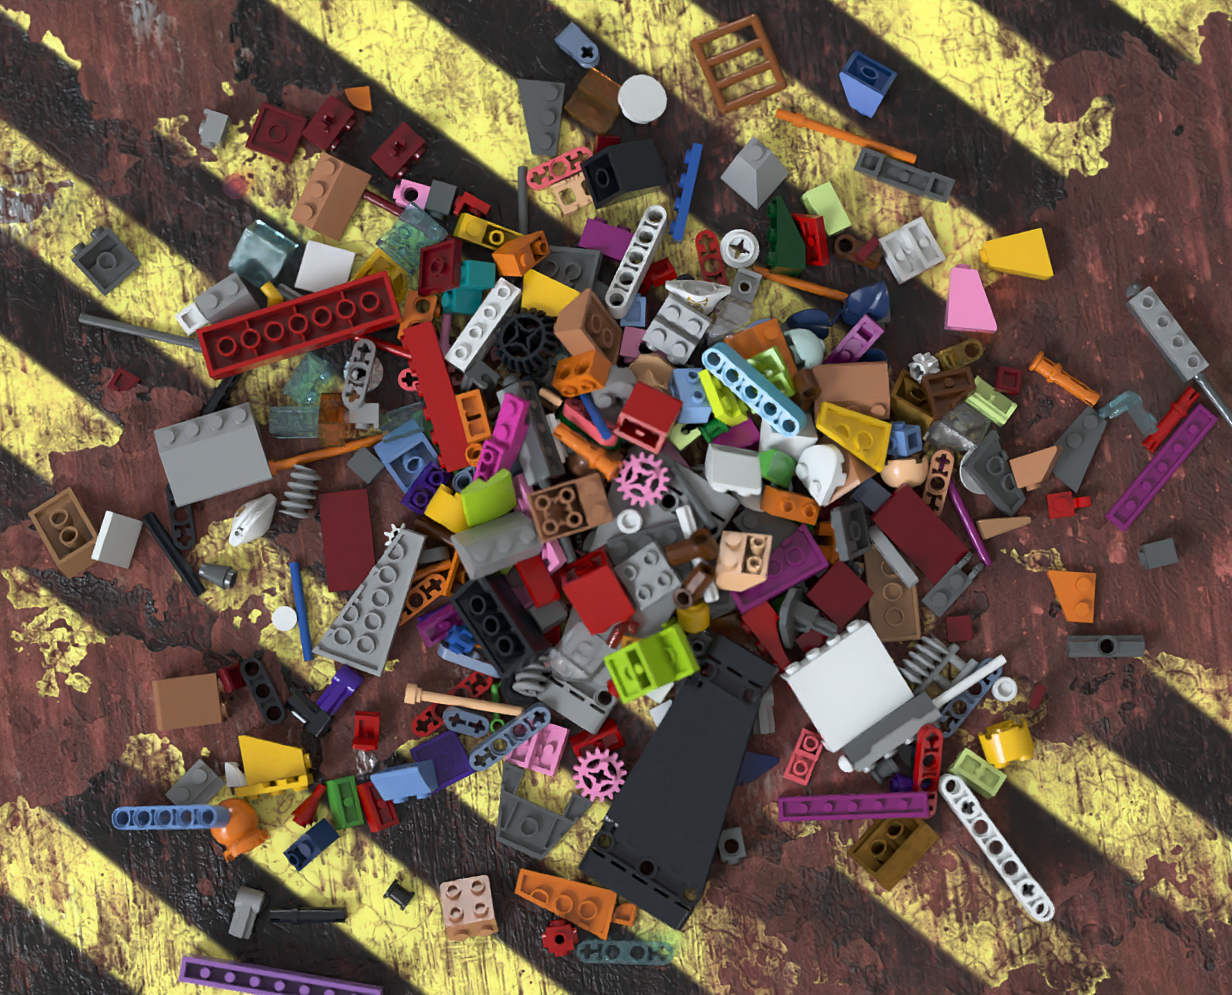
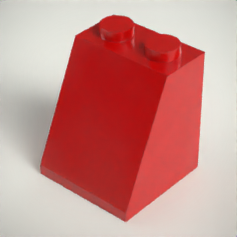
M604 545L582 556L577 561L560 568L562 588L591 636L608 631L612 625L618 622H625L636 613L634 602L626 586L614 570L615 565L612 563V559Z

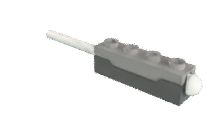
M1002 654L933 700L930 699L926 691L921 690L916 693L912 699L844 745L841 749L847 758L844 755L840 756L838 761L840 769L844 772H852L854 770L861 772L863 770L866 773L877 765L875 761L881 757L887 759L898 751L896 747L903 742L905 745L917 739V733L923 725L933 724L936 726L939 723L937 719L942 715L938 710L942 705L1007 663Z

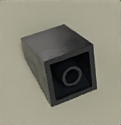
M652 138L608 146L580 163L596 210L653 193L668 185Z

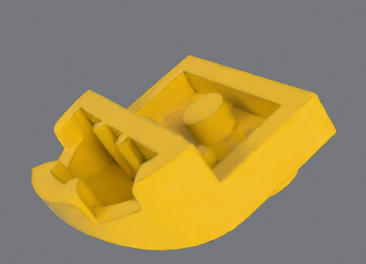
M377 247L350 280L353 281L387 270L391 276L398 303L404 299L408 291L406 271L379 247Z

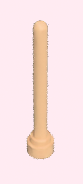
M410 683L407 684L405 703L408 704L427 701L518 716L524 711V708L521 706L422 691V688H419L418 685Z

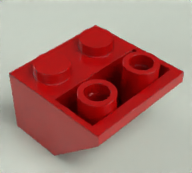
M639 380L620 413L613 433L658 455L668 442L684 402Z

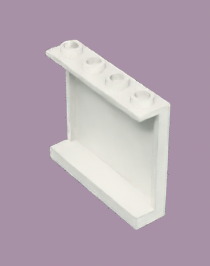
M864 620L852 621L846 626L847 630L841 634H835L833 638L829 637L825 645L821 648L810 650L806 653L805 659L799 663L794 662L785 668L786 672L780 675L782 679L787 680L822 736L823 740L821 742L824 747L833 753L914 697L872 626Z

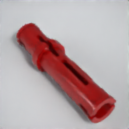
M1187 386L1178 400L1170 404L1169 411L1144 442L1141 443L1143 447H1147L1146 449L1151 453L1156 452V449L1181 418H1185L1188 415L1187 411L1200 397L1198 392L1195 393V389Z

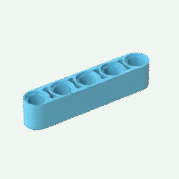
M719 342L704 352L702 361L705 367L779 433L790 438L805 428L807 425L806 414L728 344ZM714 352L719 354L721 360L716 359ZM733 369L738 371L739 377L733 373ZM752 385L757 388L758 394L752 390ZM770 402L776 405L777 410L771 407ZM789 419L795 422L796 427L790 424Z

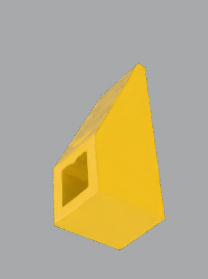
M467 213L460 214L453 233L455 238L494 252L504 243L525 236Z

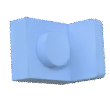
M641 293L636 294L627 315L620 318V327L645 328L646 297H641Z

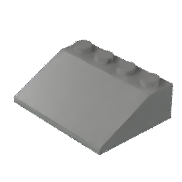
M249 402L154 431L161 461L177 507L273 479L256 414Z

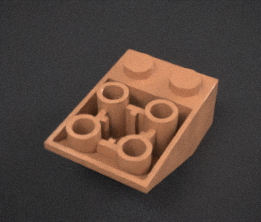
M599 473L526 495L541 543L613 521Z

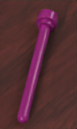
M947 455L938 458L940 460L938 470L943 471L945 462L949 461L946 459ZM950 477L947 490L982 563L985 566H990L992 559L952 477Z

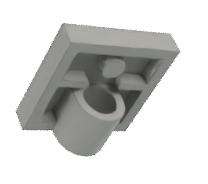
M653 541L614 568L641 611L683 583L674 566L672 567L669 564L666 554L657 541Z

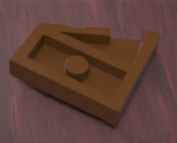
M970 366L925 375L921 378L934 422L940 420L973 395L977 388Z

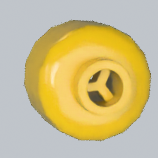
M700 599L687 610L677 608L678 623L682 630L690 634H698L709 626L710 607L704 599Z

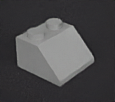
M236 272L194 298L211 325L261 309Z

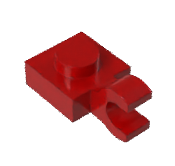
M668 257L649 266L638 293H641V295L647 293L652 284L657 288L666 284V281L678 278Z
M1071 491L1046 495L1049 519L1075 516V508L1092 506L1091 496L1072 499Z

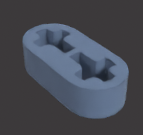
M450 706L443 713V721L447 728L452 731L473 737H482L489 731V721L480 712L463 707ZM457 713L459 718L463 720H455L452 723L449 717H454ZM480 720L483 726H478L476 730L471 723H469H478V721Z

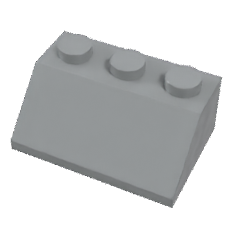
M519 510L450 537L471 581L517 564L519 561L539 555L544 544L540 541L534 522Z

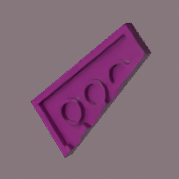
M803 523L770 554L765 581L744 591L730 590L729 594L740 613L744 614L788 590L790 587L828 568L829 563L805 523Z

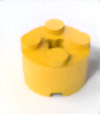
M441 483L427 505L424 514L456 534L472 528L467 525L460 494L456 492L453 496L454 490Z
M1019 718L1020 723L1014 724L1013 719L999 722L987 727V733L983 734L981 731L978 733L988 764H994L995 769L1008 766L1009 761L1015 759L1024 761L1033 757L1032 751L1035 750V746L1026 719Z

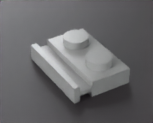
M201 758L165 795L176 806L207 805L226 785V782Z

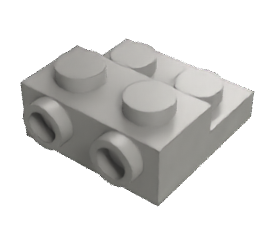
M670 293L642 339L646 341V346L653 351L661 350L667 354V359L671 363L685 365L713 319Z

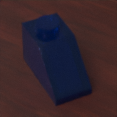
M746 751L736 785L744 786V782L751 783L777 765L780 758Z

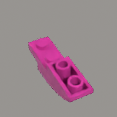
M512 392L505 393L492 439L484 441L473 481L479 478L483 482H487L503 468L508 472L510 471L529 428V425L524 422L530 405L529 401Z

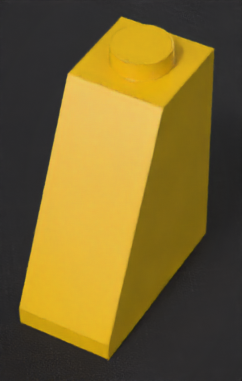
M1042 228L985 241L982 243L981 249L978 250L980 261L982 264L985 263L988 270L1047 280L1054 276Z
M530 269L523 277L521 309L523 307L529 311L533 307L537 309V312L543 310L547 316H551L554 322H557L559 312L581 293Z
M250 735L238 736L247 786L305 775L309 773L308 768H312L310 754H306L304 748Z

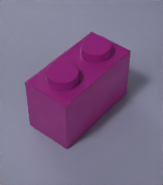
M600 217L588 218L578 248L599 250L603 254L602 258L621 264L634 233H631L629 227L618 224L617 228L610 226L607 220Z

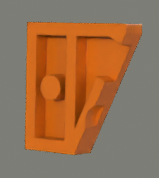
M1047 570V576L1050 578L1056 598L1061 604L1066 621L1093 623L1096 573Z

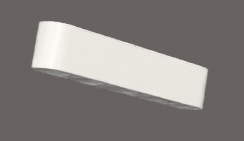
M652 205L646 209L606 294V308L615 319H620L627 315L667 230L666 210L659 205ZM655 218H658V219H660L661 221L655 223V222H652L651 220H652V219H655ZM644 239H650V240H652V241L649 242V243H642V242H641V241L644 240ZM637 259L642 261L639 264L631 263L633 260ZM625 280L632 281V283L629 285L622 284V282ZM615 301L622 302L620 306L612 305V303Z

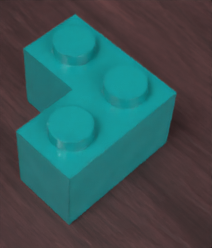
M475 260L462 261L460 287L445 291L442 296L443 314L465 317L474 316L482 303V290L495 288L496 263Z

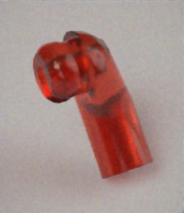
M634 618L620 622L611 631L606 641L607 646L616 649L624 634L628 631L631 635H635L640 628V624L634 621Z

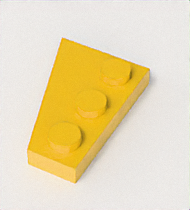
M825 401L821 403L816 428L880 473L884 470L892 424Z
M312 773L241 786L235 789L237 798L244 797L245 801L259 799V794L269 792V797L284 794L283 790L293 788L294 792L307 790L308 785L314 783Z

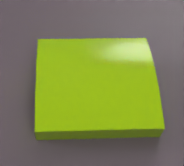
M776 345L746 359L751 366L786 397L795 394L791 376ZM733 369L736 376L739 377L738 371ZM752 385V390L758 394L757 388ZM749 406L751 412L753 414L756 413V411Z
M504 468L487 482L477 478L460 492L467 525L470 527L497 519L517 506L511 474Z

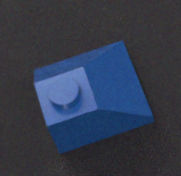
M857 50L853 52L839 74L850 106L860 114L867 115L870 118L873 117L897 76L896 72Z

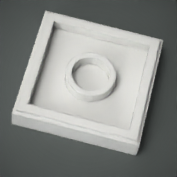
M308 240L295 288L315 293L347 283L351 275L356 253Z
M106 511L91 558L128 569L143 522Z

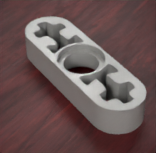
M361 339L355 343L342 391V400L344 405L351 410H357L364 405L376 360V347L369 339ZM365 347H368L371 353H366L365 363L361 362L362 354L359 350H364ZM356 369H364L366 371V376L362 380L354 379L352 374ZM354 385L357 386L356 392L359 399H355L354 402H350V399L347 396L353 395Z
M876 525L868 529L870 541L905 586L910 589L916 585L919 579L883 532Z

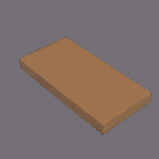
M890 542L916 575L915 565L893 542ZM871 544L872 550L863 554L866 585L874 592V595L868 600L870 625L881 643L920 640L922 637L917 584L908 589L876 547Z

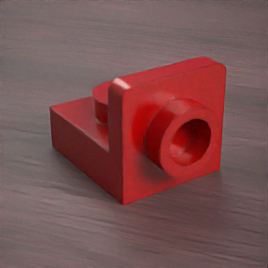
M466 191L463 196L458 195L452 206L455 209L453 214L458 218L466 206L469 207L467 211L478 218L482 215L488 218L492 211V207Z

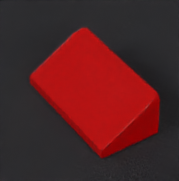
M614 718L605 720L596 735L584 730L569 738L577 759L578 756L587 757L585 751L587 749L592 754L595 753V747H598L601 753H603L605 748H608L610 753L626 745Z
M372 781L356 786L371 833L400 823L392 800L384 801Z

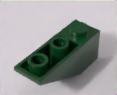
M777 195L767 206V217L770 218V226L767 229V241H770V250L767 253L766 262L767 265H770V273L798 276L805 270L806 245L781 195Z

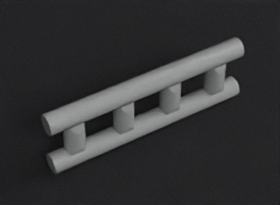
M952 642L947 648L950 654L946 655L943 653L941 655L943 662L936 661L935 666L937 669L933 670L930 668L928 671L930 674L929 678L924 676L922 678L923 684H917L911 692L915 695L921 690L925 691L933 681L947 691L971 675L979 663L973 658L968 663L964 662L956 655L960 648ZM948 662L960 670L952 682L940 674ZM947 703L942 705L938 711L940 712Z

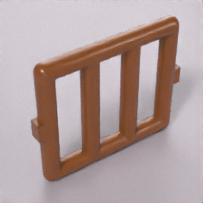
M756 13L729 24L727 21L720 23L718 28L691 40L692 48L721 114H727L749 104L751 106L759 104L761 99L785 90L788 86L761 20ZM752 25L757 36L756 39L707 58L702 46L703 44ZM757 48H762L766 61L720 80L716 79L712 67ZM771 69L776 83L726 103L721 89Z

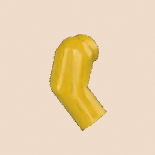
M270 281L260 288L268 298L267 307L284 302L283 296Z

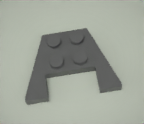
M504 762L496 841L542 860L589 809L593 801L573 792L563 815L555 813L515 795L525 770Z

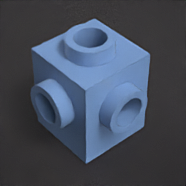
M905 421L890 423L892 427L887 454L894 455V458H906L913 453L923 450L919 425H906Z

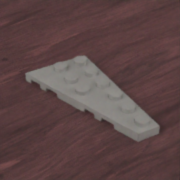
M402 528L381 559L369 572L370 574L358 587L339 613L337 619L312 650L313 653L379 677L383 676L427 538L426 535L407 528Z

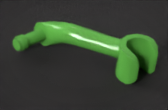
M502 681L497 684L492 683L491 685L492 702L500 703L497 689L500 688ZM493 712V720L490 722L489 729L492 733H495L496 731L493 729L494 722H499L502 727L505 724L500 719V713Z

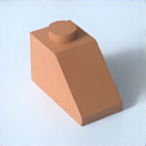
M1062 444L1009 460L1018 489L1026 487L1027 491L1042 487L1040 482L1046 481L1050 477L1063 451Z

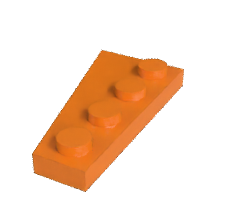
M520 868L515 889L516 894L606 941L617 893L608 888Z

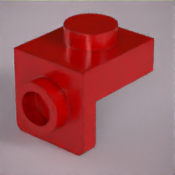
M355 712L353 749H359L364 752L377 750L380 740L381 712Z

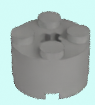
M617 365L610 366L604 388L589 392L601 416L614 426H616L620 413L638 382L631 369L627 367L625 369L618 368Z

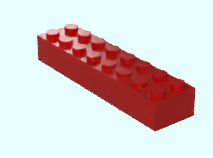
M385 270L196 329L209 377L217 381L404 322L391 276Z

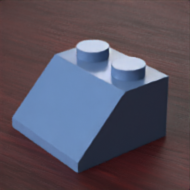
M415 420L373 446L382 463L404 494L407 493L415 479L430 461L440 466L437 452Z
M433 759L388 767L370 775L371 781L384 801L393 800L394 803L408 801V796L416 795L417 799L432 796L431 792L439 788Z

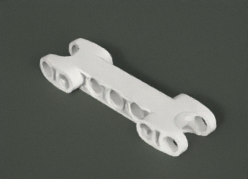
M952 774L941 775L939 777V793L1002 876L1025 911L1038 921L1046 922L1050 920L1054 915L1052 902L980 807L977 799L963 780ZM953 779L955 783L954 789L947 792L946 783ZM963 803H967V809H963ZM978 820H984L986 823V829L982 833H976L974 830V824ZM998 840L1001 844L1000 851L992 854L989 851V845L992 841ZM1008 861H1014L1016 864L1015 871L1011 874H1006L1004 871V865ZM1023 885H1027L1026 891H1023ZM1043 903V910L1040 913H1036L1037 906Z

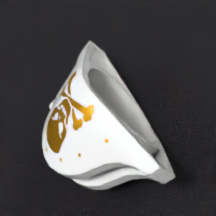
M666 281V289L674 296L705 315L710 314L717 302L731 292L730 286L706 281Z
M272 493L248 501L238 508L233 517L229 543L232 546L238 547L263 536L267 532L272 522L277 498Z

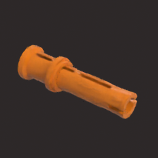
M1040 351L1028 369L1030 371L1035 370L1044 376L1048 383H1056L1092 408L1101 394L1062 369V364L1059 362L1054 363L1044 356V352Z
M563 422L555 428L553 436L589 461L588 464L592 469L597 468L605 474L607 480H614L620 473L623 463L607 455L605 449L596 448Z

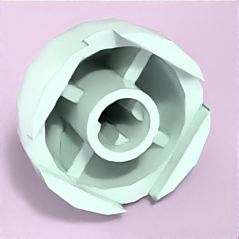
M802 328L792 329L783 333L798 371L802 369L812 370V367L822 364L823 352H825V345L822 339L818 338L810 330Z

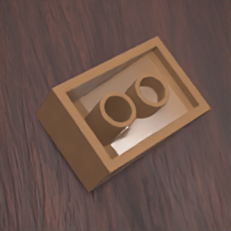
M68 487L28 513L57 567L68 579L98 561L91 557L99 531L71 487Z

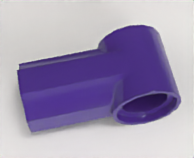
M344 664L331 680L332 683L316 704L325 712L334 716L349 696L351 697L359 688L364 678Z

